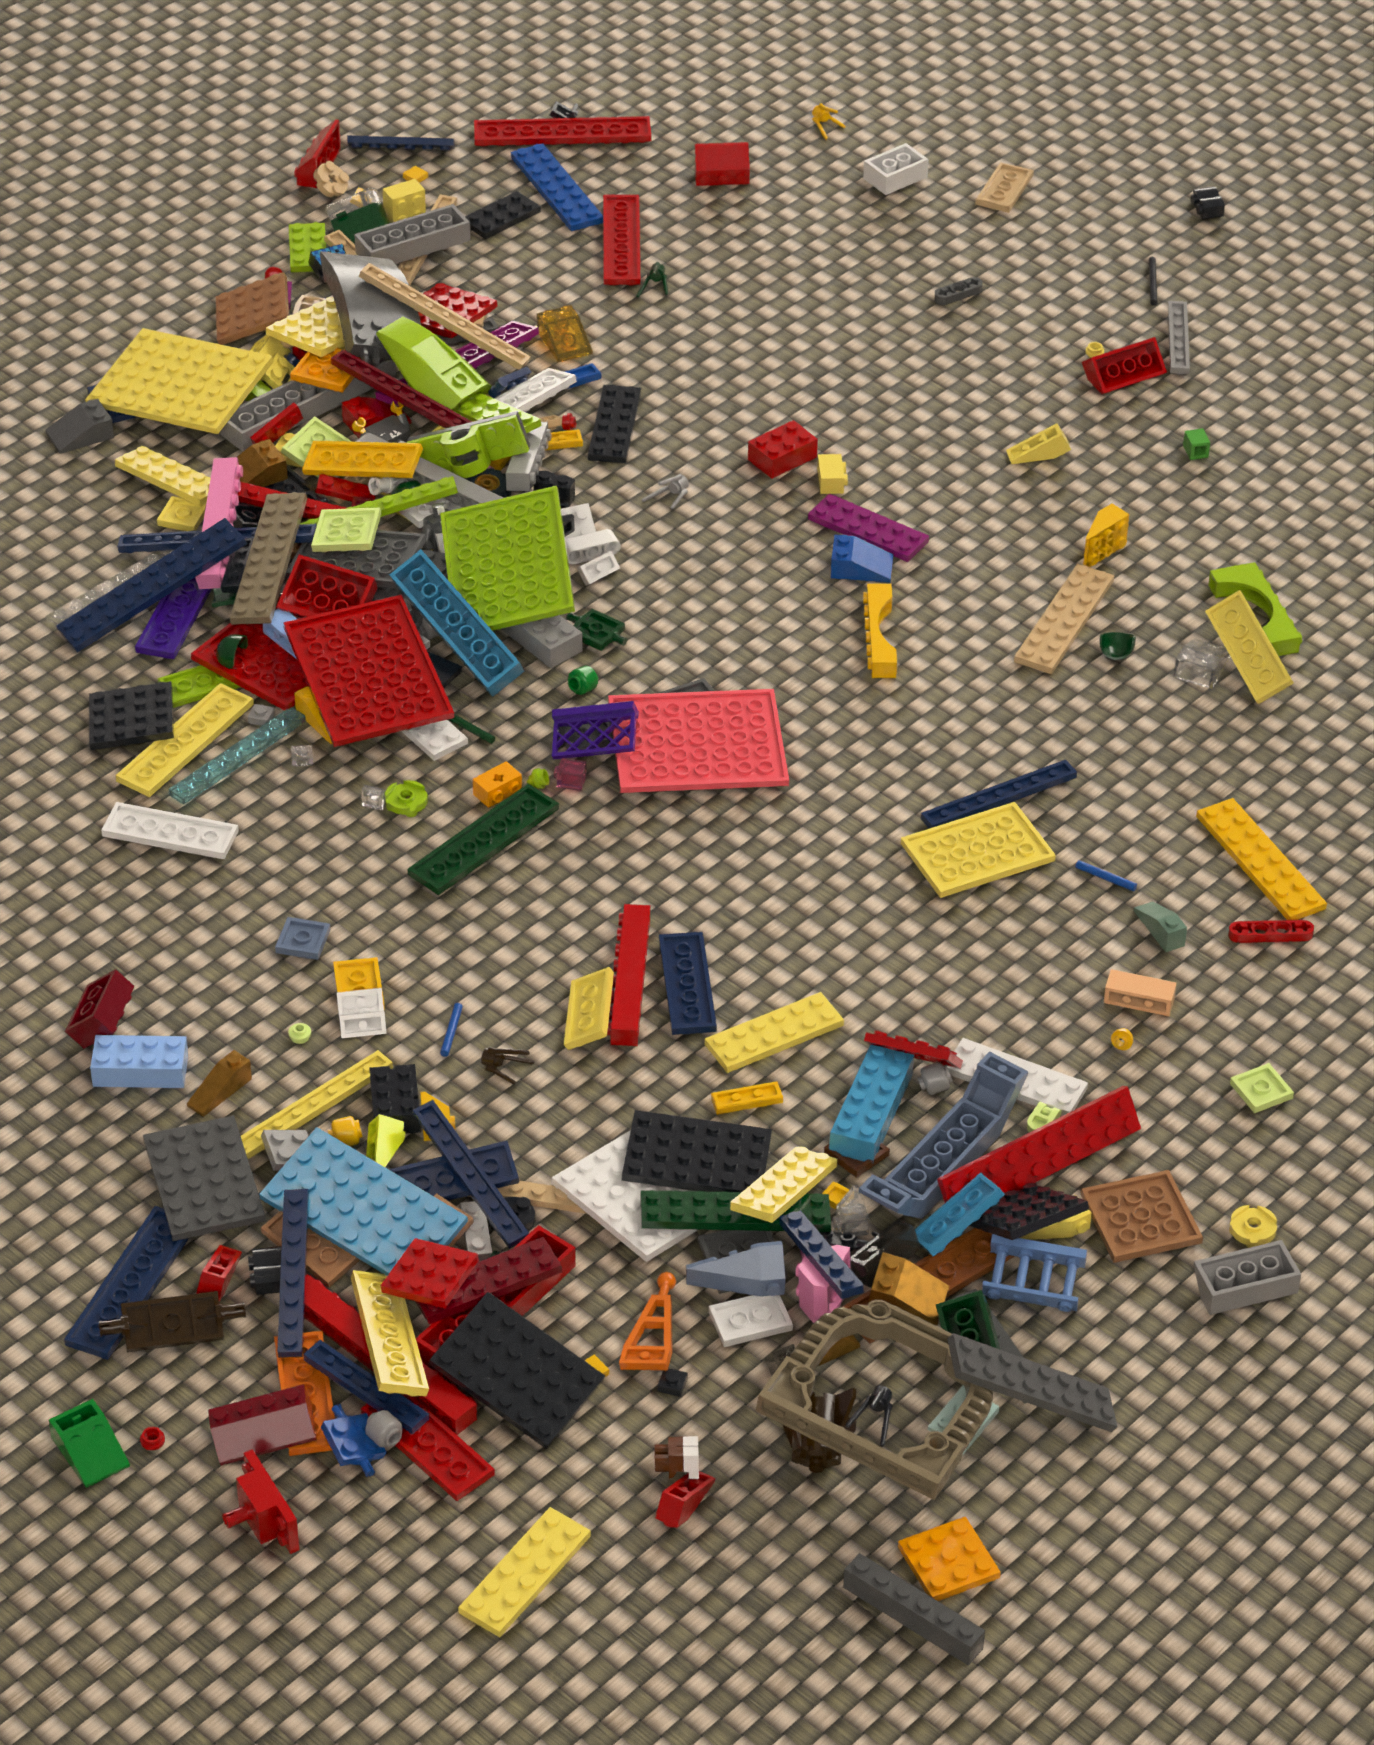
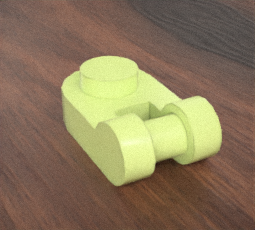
M1039 1102L1027 1120V1131L1030 1133L1060 1118L1061 1110L1055 1107L1053 1109L1049 1108L1047 1104Z

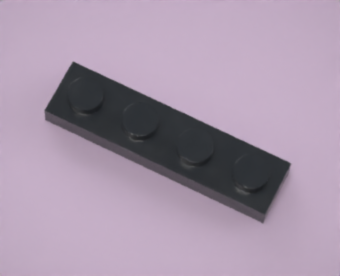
M245 538L247 544L231 554L221 584L222 593L238 592L254 538Z

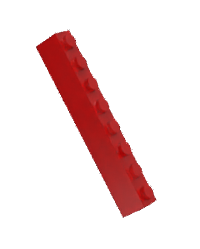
M624 904L623 913H619V926H622V928L617 929V941H620V943H616L615 957H618V959H614L613 968L617 975L614 974L612 988H615V990H612L610 1004H613V1006H610L609 1020L612 1021L608 1022L607 1036H611V1045L638 1046L651 905Z

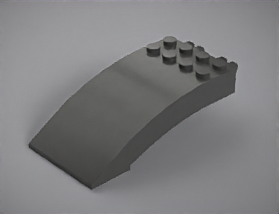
M321 251L320 259L324 282L328 284L336 304L345 350L356 357H360L361 360L367 363L369 358H371L373 366H378L380 359L392 360L377 337V331L401 317L408 318L421 325L419 313L393 296L384 293L381 289L367 283L359 277V274L368 263H371L409 285L404 274L392 259Z

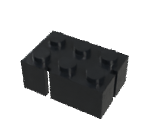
M415 1064L395 1065V1069H390V1066L370 1067L373 1119L379 1114L403 1121V1131H405V1134L421 1133V1125L413 1116V1110L419 1107Z

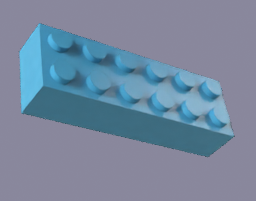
M870 1045L830 1132L829 1150L837 1151L844 1157L860 1161L870 1159L874 1162L880 1144L884 1141L913 1075L914 1055Z

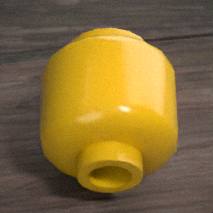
M352 1116L333 1120L331 1123L332 1129L328 1130V1134L348 1146L357 1145L360 1142V1138L363 1137L359 1120H355Z

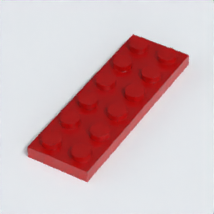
M401 1394L428 1412L429 1420L413 1435L402 1428V1437L395 1446L456 1502L495 1475V1469L418 1399L414 1396ZM368 1404L361 1407V1414L367 1413L368 1417L373 1413L379 1412Z

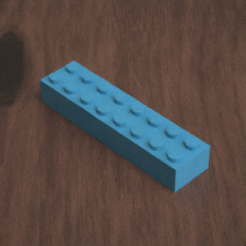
M421 549L389 574L399 590L492 697L524 672L516 657Z

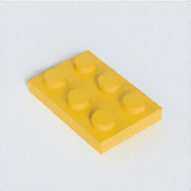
M378 957L333 962L337 992L382 988Z

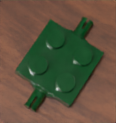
M591 609L582 616H577L573 613H568L566 616V620L575 623L573 626L582 632V643L602 651L612 642L619 643L622 646H625L628 639L620 635L625 630V623L597 610Z

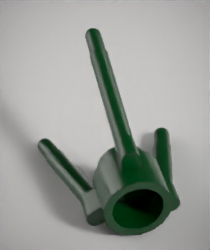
M656 262L651 266L650 273L647 274L636 295L637 298L640 297L650 279L655 282L662 280L665 295L668 294L665 267Z

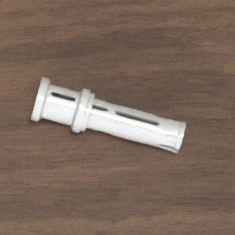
M373 477L369 480L368 488L372 495H378L381 492L390 494L398 484L408 480L404 478L383 477L378 479Z

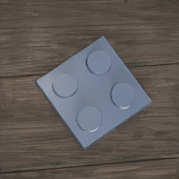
M287 917L275 946L276 953L319 960L331 930L330 924Z

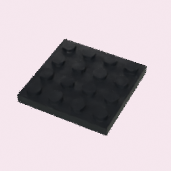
M172 682L138 685L136 687L118 688L116 690L98 691L89 694L90 750L174 738Z
M1028 1183L1020 1190L1005 1192V1195L1000 1198L996 1205L990 1207L982 1214L979 1220L969 1226L1014 1240L1089 1210L1087 1200L1080 1199L1075 1195H1067L1062 1191H1054L1049 1187Z

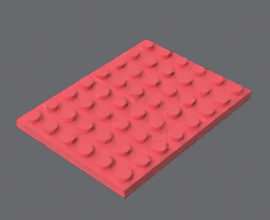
M774 689L608 695V704L634 701L639 711V717L636 719L635 751L615 753L620 793L789 786V775ZM623 720L619 726L625 729L630 724V720ZM617 728L612 731L613 740L621 733ZM625 736L618 744L620 746L629 745L630 739Z

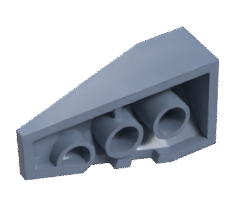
M782 1241L756 1243L750 1245L751 1249L740 1253L734 1250L730 1251V1256L720 1259L711 1257L686 1265V1285L755 1296L784 1295L785 1268Z

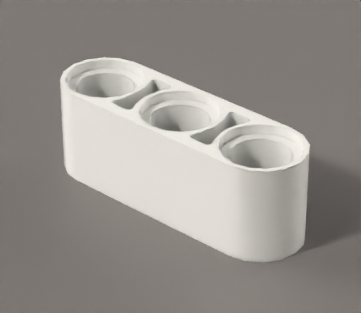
M609 529L565 540L569 564L591 561L609 551H612L614 555L621 548L615 534Z

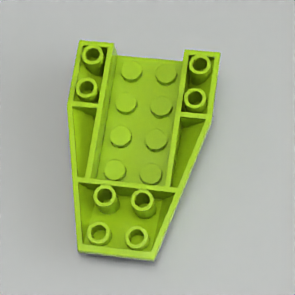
M401 317L376 333L409 386L454 412L460 403L478 392L487 394L492 387L463 357L444 341L408 318Z

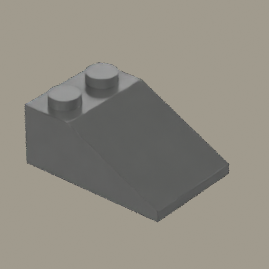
M98 399L89 400L77 405L45 430L59 454L114 438L112 419Z

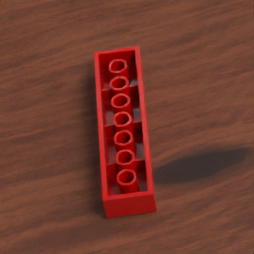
M540 1225L514 1248L544 1237L560 1262L563 1272L498 1297L500 1301L521 1316L527 1313L576 1266V1247ZM473 1308L432 1323L416 1338L420 1357L425 1365L436 1370L429 1365L430 1358Z

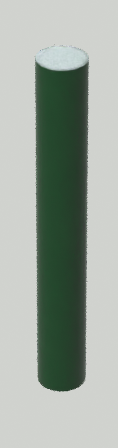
M454 714V718L448 719L490 744L495 741V736Z

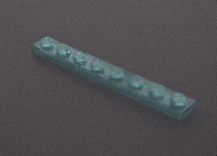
M292 707L283 711L169 788V796L185 805L305 723V715Z

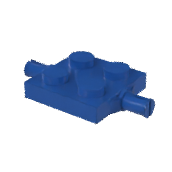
M341 1404L334 1405L331 1410L337 1419L323 1421L321 1429L340 1466L360 1465L366 1477L374 1475L375 1470L370 1462L384 1458L386 1450L383 1447H379L366 1435L365 1428L369 1418L367 1413L347 1416Z

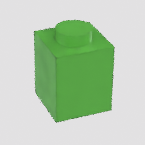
M1204 429L1185 431L1183 447L1189 459L1209 458L1210 440Z

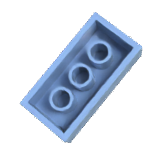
M95 1035L90 1066L93 1087L184 1088L188 1062L187 1036Z

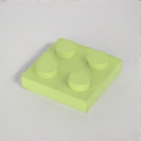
M1270 1063L1233 1076L1230 1079V1085L1254 1113L1291 1100L1294 1096L1292 1089Z

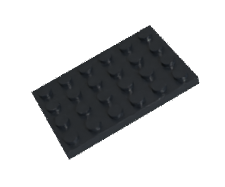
M635 1110L621 1181L703 1192H743L766 1172L772 1129Z
M489 1292L484 1295L429 1360V1365L545 1449H548L605 1378L604 1374Z

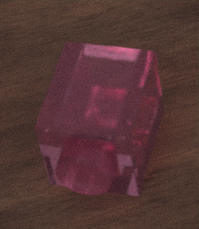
M562 758L559 766H556L554 770L557 787L582 791L587 778L586 762Z

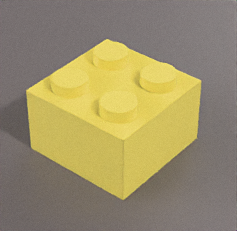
M416 179L383 188V206L389 222L393 223L426 212L425 189Z

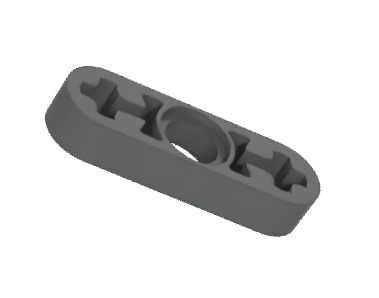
M971 277L935 290L934 301L939 305H947L982 292L983 282L980 278Z

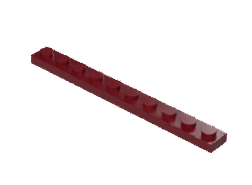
M344 349L331 357V364L444 428L472 422Z

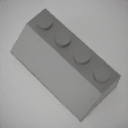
M1282 1240L1197 1260L1193 1264L1200 1297L1210 1315L1297 1294L1299 1291L1301 1273Z

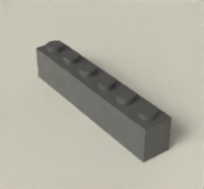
M861 1553L844 1569V1589L968 1666L984 1649V1629Z

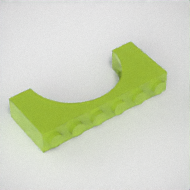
M1255 562L1210 570L1208 586L1215 598L1229 597L1241 590L1247 601L1259 606L1268 615L1270 621L1262 628L1278 656L1299 653L1302 635L1295 628L1293 620L1287 615L1285 607H1282L1277 594H1274L1270 583L1266 581L1262 570L1258 568Z

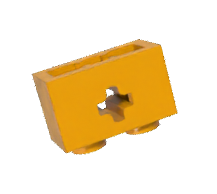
M507 761L473 778V795L488 808L500 803L522 788V774Z

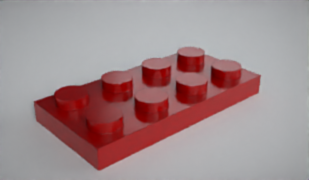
M874 1031V1034L866 1032L864 1041L869 1045L912 1054L915 1059L932 1063L941 1062L943 1065L958 1069L962 1067L963 1060L957 1057L956 1052L950 1051L951 1048L937 1045V1048L929 1046V1043L916 1040L915 1044L908 1041V1038L895 1035L894 1039L881 1031Z

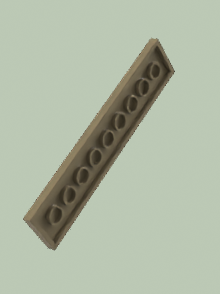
M306 493L267 494L231 612V625L272 622L296 534L306 505Z

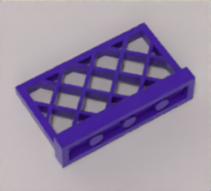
M634 701L552 709V718L554 720L553 760L635 751L636 719L639 717V711ZM623 720H630V724L625 729L619 726ZM603 722H610L611 725L604 732L598 728ZM589 724L591 727L584 734L578 730L582 725ZM569 726L571 729L562 736L559 733V727ZM617 728L621 733L613 740L608 734ZM595 730L598 731L601 735L594 741H591L588 736ZM576 732L581 737L572 744L567 739ZM627 736L630 739L629 745L620 746L618 742ZM604 738L610 741L604 748L597 746ZM584 740L590 744L585 750L577 748ZM564 742L570 746L565 752H558V748Z

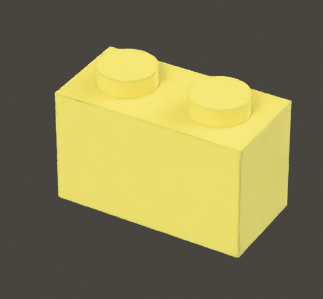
M841 454L818 455L817 471L820 494H844V486L848 485V476L844 474L846 473V462H842Z

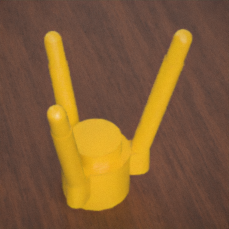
M820 103L812 111L814 116L812 120L816 123L824 139L827 140L828 137L820 122H826L830 119L842 128L846 126L830 115L829 112L837 114V110Z

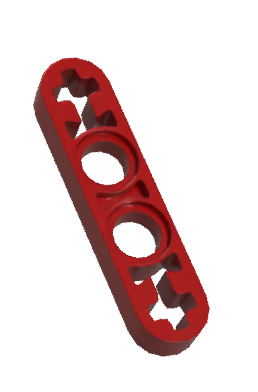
M1307 920L1236 921L1230 924L1228 937L1236 943L1304 942L1313 938L1314 925ZM1284 929L1287 933H1279L1277 930ZM1255 930H1264L1266 933L1260 934L1255 932Z

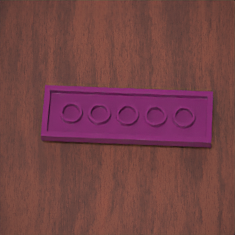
M830 493L808 513V520L840 534L856 536L892 553L894 557L909 562L929 542V535Z

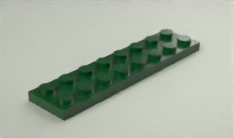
M527 784L407 869L408 876L435 894L440 895L559 810V803L530 784Z
M641 1190L640 1192L641 1227L643 1229L785 1231L780 1226L779 1218L771 1223L731 1211V1201L742 1192ZM805 1194L781 1215L801 1210L819 1232H831L828 1194Z

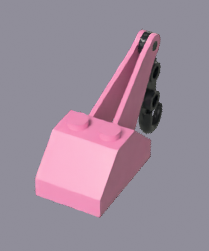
M832 1230L831 1232H819L849 1268L850 1252L855 1249L875 1250L884 1244L883 1235L874 1231L872 1236L878 1238L876 1241L861 1240L850 1232L841 1233ZM800 1250L802 1262L797 1264L795 1272L796 1277L799 1278L796 1296L799 1297V1307L814 1323L825 1313H831L834 1309L839 1308L844 1299L839 1297Z

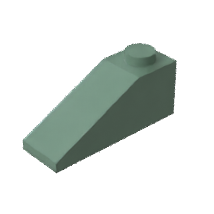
M1153 901L1134 907L1133 911L1165 952L1185 946L1187 926L1175 912Z

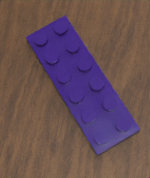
M193 578L160 599L135 645L136 653L175 659L212 589H199L196 578Z

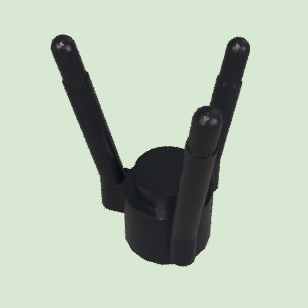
M876 1386L872 1394L866 1397L864 1403L846 1423V1428H849L868 1406L876 1412L884 1410L880 1445L884 1446L890 1412L893 1408V1405L890 1403L893 1396L891 1390L886 1386Z

